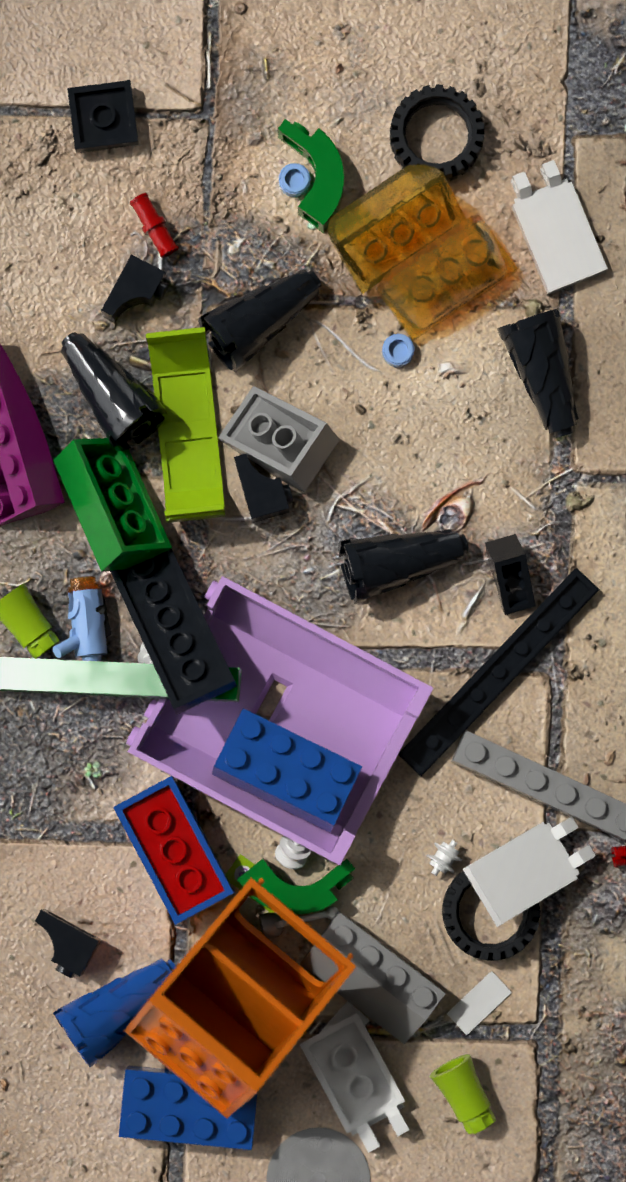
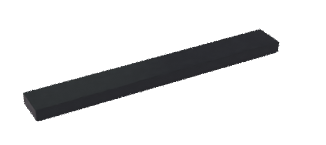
M575 568L398 753V756L422 777L600 589L580 570Z

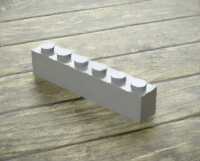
M469 731L463 733L451 760L452 763L626 842V803Z

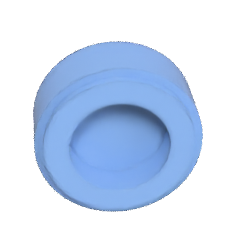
M298 163L286 165L279 174L280 189L290 197L304 195L310 187V173L307 168Z
M393 334L383 344V358L390 366L403 367L413 358L414 344L406 335Z

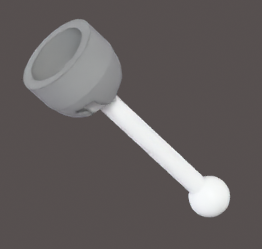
M332 906L327 908L326 911L299 917L304 922L322 918L333 920L338 914V909ZM274 912L259 914L262 934L268 939L278 937L283 932L284 926L290 925Z

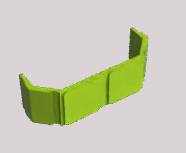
M205 328L146 334V340L149 349L154 396L167 411V414H162L165 420L158 427L166 511H164L166 522L226 517Z

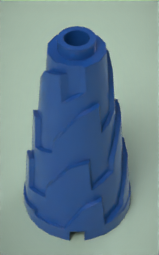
M161 958L147 967L135 970L123 978H117L94 992H89L53 1012L61 1027L64 1028L66 1035L89 1068L98 1063L127 1035L124 1030L176 968L171 959L165 962Z

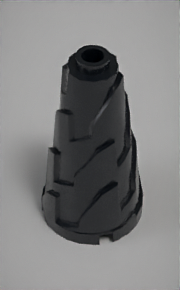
M302 269L269 285H263L240 298H235L199 317V325L205 328L206 334L211 332L210 338L212 341L208 344L219 360L229 370L234 369L235 372L253 358L265 344L287 327L286 324L294 319L308 303L319 295L321 282L313 271L307 272Z
M559 308L497 328L499 337L504 341L514 367L537 408L545 430L548 429L549 433L554 432L556 438L574 433L573 426L577 425L576 420L579 419L573 398L572 380L568 366L569 358L561 326L562 316Z
M73 332L63 339L61 353L69 364L72 374L79 384V389L92 409L101 429L115 450L125 451L130 449L131 447L127 441L131 439L140 444L160 427L165 420L162 414H167L165 407L124 368L117 365L113 359L98 348L84 333L77 334V332Z
M451 529L436 532H418L403 535L389 534L363 539H345L339 541L338 550L339 557L347 555L348 559L344 560V564H341V569L350 598L354 600V604L365 602L368 598L400 588L406 585V583L425 577L436 570L458 564V560L464 559V554L468 553V543L464 534L459 535L457 531L452 532Z

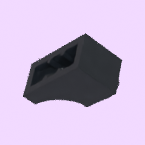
M131 254L101 309L103 317L115 323L123 312L133 306L148 304L153 307L156 299L159 301L163 299L169 287V284L166 283V272Z
M247 454L234 457L252 523L289 513L288 504L294 503L289 484L282 485L280 477L272 479L260 474L250 463Z
M513 534L485 542L490 570L497 587L504 614L508 615L536 607L526 554L517 535Z
M41 909L35 922L46 930L52 940L54 956L51 961L58 964L55 970L70 978H73L75 974L82 976L102 939L46 909Z

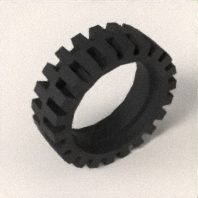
M436 84L435 88H430V85L423 86L420 91L418 89L412 91L410 96H406L401 101L400 106H397L391 121L390 145L397 163L402 165V169L406 173H412V177L418 180L423 178L424 182L431 183L432 180H435L437 183H444L447 179L452 181L457 179L460 174L464 175L476 162L483 146L484 122H482L480 110L476 109V103L472 99H467L466 93L463 91L458 93L456 88L452 86L446 89L441 84ZM431 105L447 106L455 110L465 121L468 130L467 144L462 153L453 160L441 164L426 162L417 157L409 148L406 139V126L412 115L421 108Z
M464 871L458 874L449 885L442 905L444 926L454 944L474 958L489 961L506 959L521 952L531 942L538 929L540 902L523 911V918L518 930L508 940L497 944L481 943L471 938L461 924L459 903L464 892L472 884Z

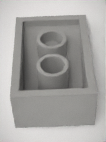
M255 386L249 391L218 437L220 441L240 454H247L249 460L275 477H280L282 481L303 492L307 490L340 440L326 422Z

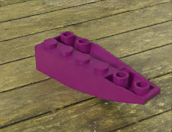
M0 344V526L46 513L65 503L49 447L35 409L21 379Z

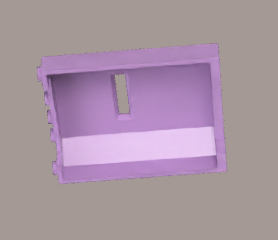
M222 576L219 583L213 580L204 598L209 600L207 603L208 609L203 615L228 667H240L242 669L239 702L205 701L176 715L169 699H159L158 701L152 699L144 714L148 718L146 724L143 723L141 728L135 726L126 741V744L130 745L128 753L330 861L341 865L409 732L428 700L433 687ZM274 680L287 686L269 721L363 766L331 832L212 775L213 767L242 709L244 708L256 714Z

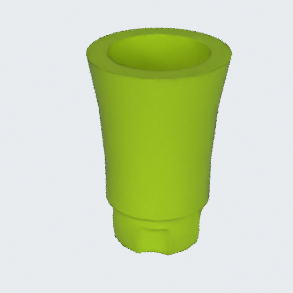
M25 583L0 599V621L24 649L27 647L33 658L40 657L59 642L56 634L50 630L52 626L33 600Z
M470 1054L456 1057L441 1065L430 1074L429 1077L442 1092L458 1121L463 1123L468 1134L481 1132L496 1121L495 1115L490 1108L491 1103L482 1088Z

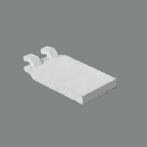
M554 160L542 164V168H540L546 187L532 192L525 171L512 176L513 179L511 180L517 196L514 199L515 204L512 205V210L547 295L608 270L572 182H568L567 178L561 180L560 172Z
M573 817L566 819L553 828L550 823L545 824L542 822L463 869L497 927L578 879L576 875L580 873L577 867L596 856L590 845L569 856L559 840L579 828Z
M358 1012L300 1044L346 1133L351 1132L352 1136L358 1133L368 1153L380 1147V1143L370 1126L386 1117L389 1119L397 1136L409 1131V1127L399 1111L405 1107L403 1104L405 1099Z

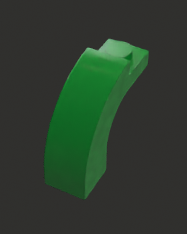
M285 119L278 127V138L307 159L315 173V181L311 190L298 206V215L324 233L336 217L342 202L344 169L341 157L332 140L320 128L315 131L312 137H309V131L298 122L292 124Z
M346 858L342 861L341 865H337L319 881L310 885L296 886L281 880L267 862L261 859L237 880L244 887L250 878L256 882L260 878L264 879L265 882L261 886L296 915L317 912L336 902L338 899L330 889L336 886L340 890L354 878L351 872L355 868ZM251 896V897L254 898L257 902H259V903L262 904L263 906L269 908V907H268L265 903H263L260 899H258L257 897Z

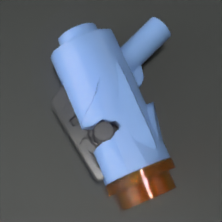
M94 576L70 579V587L67 588L69 597L68 619H71L72 629L68 639L53 647V653L57 658H61L74 650L75 658H82V661H102L101 655L107 654L106 638L111 635L102 589H100V585L96 584Z

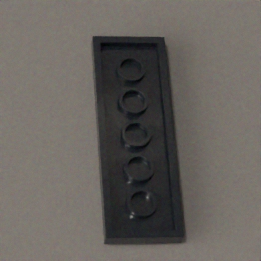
M172 549L131 568L110 571L176 715L237 687Z

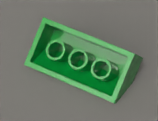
M108 438L73 439L53 460L101 572L131 568L172 548L129 449L125 451L115 450L109 443Z

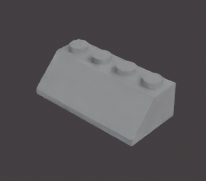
M340 911L321 935L345 957L351 953L354 956L351 962L357 966L338 989L337 993L403 1044L427 1020L446 994ZM314 945L300 962L301 966L322 982H326L338 970L336 964Z

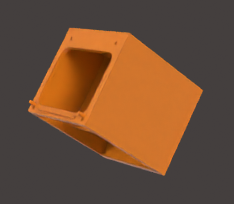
M252 878L249 879L124 1030L226 1118L258 1092L357 967L351 962V959L354 957L351 953L345 957L280 900L261 886L265 882L262 878L258 882ZM249 896L257 897L336 964L338 970L326 982L317 980L250 924L240 914L239 908Z

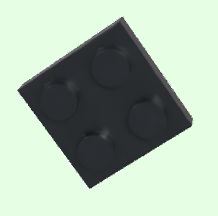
M130 80L67 88L76 153L139 145Z

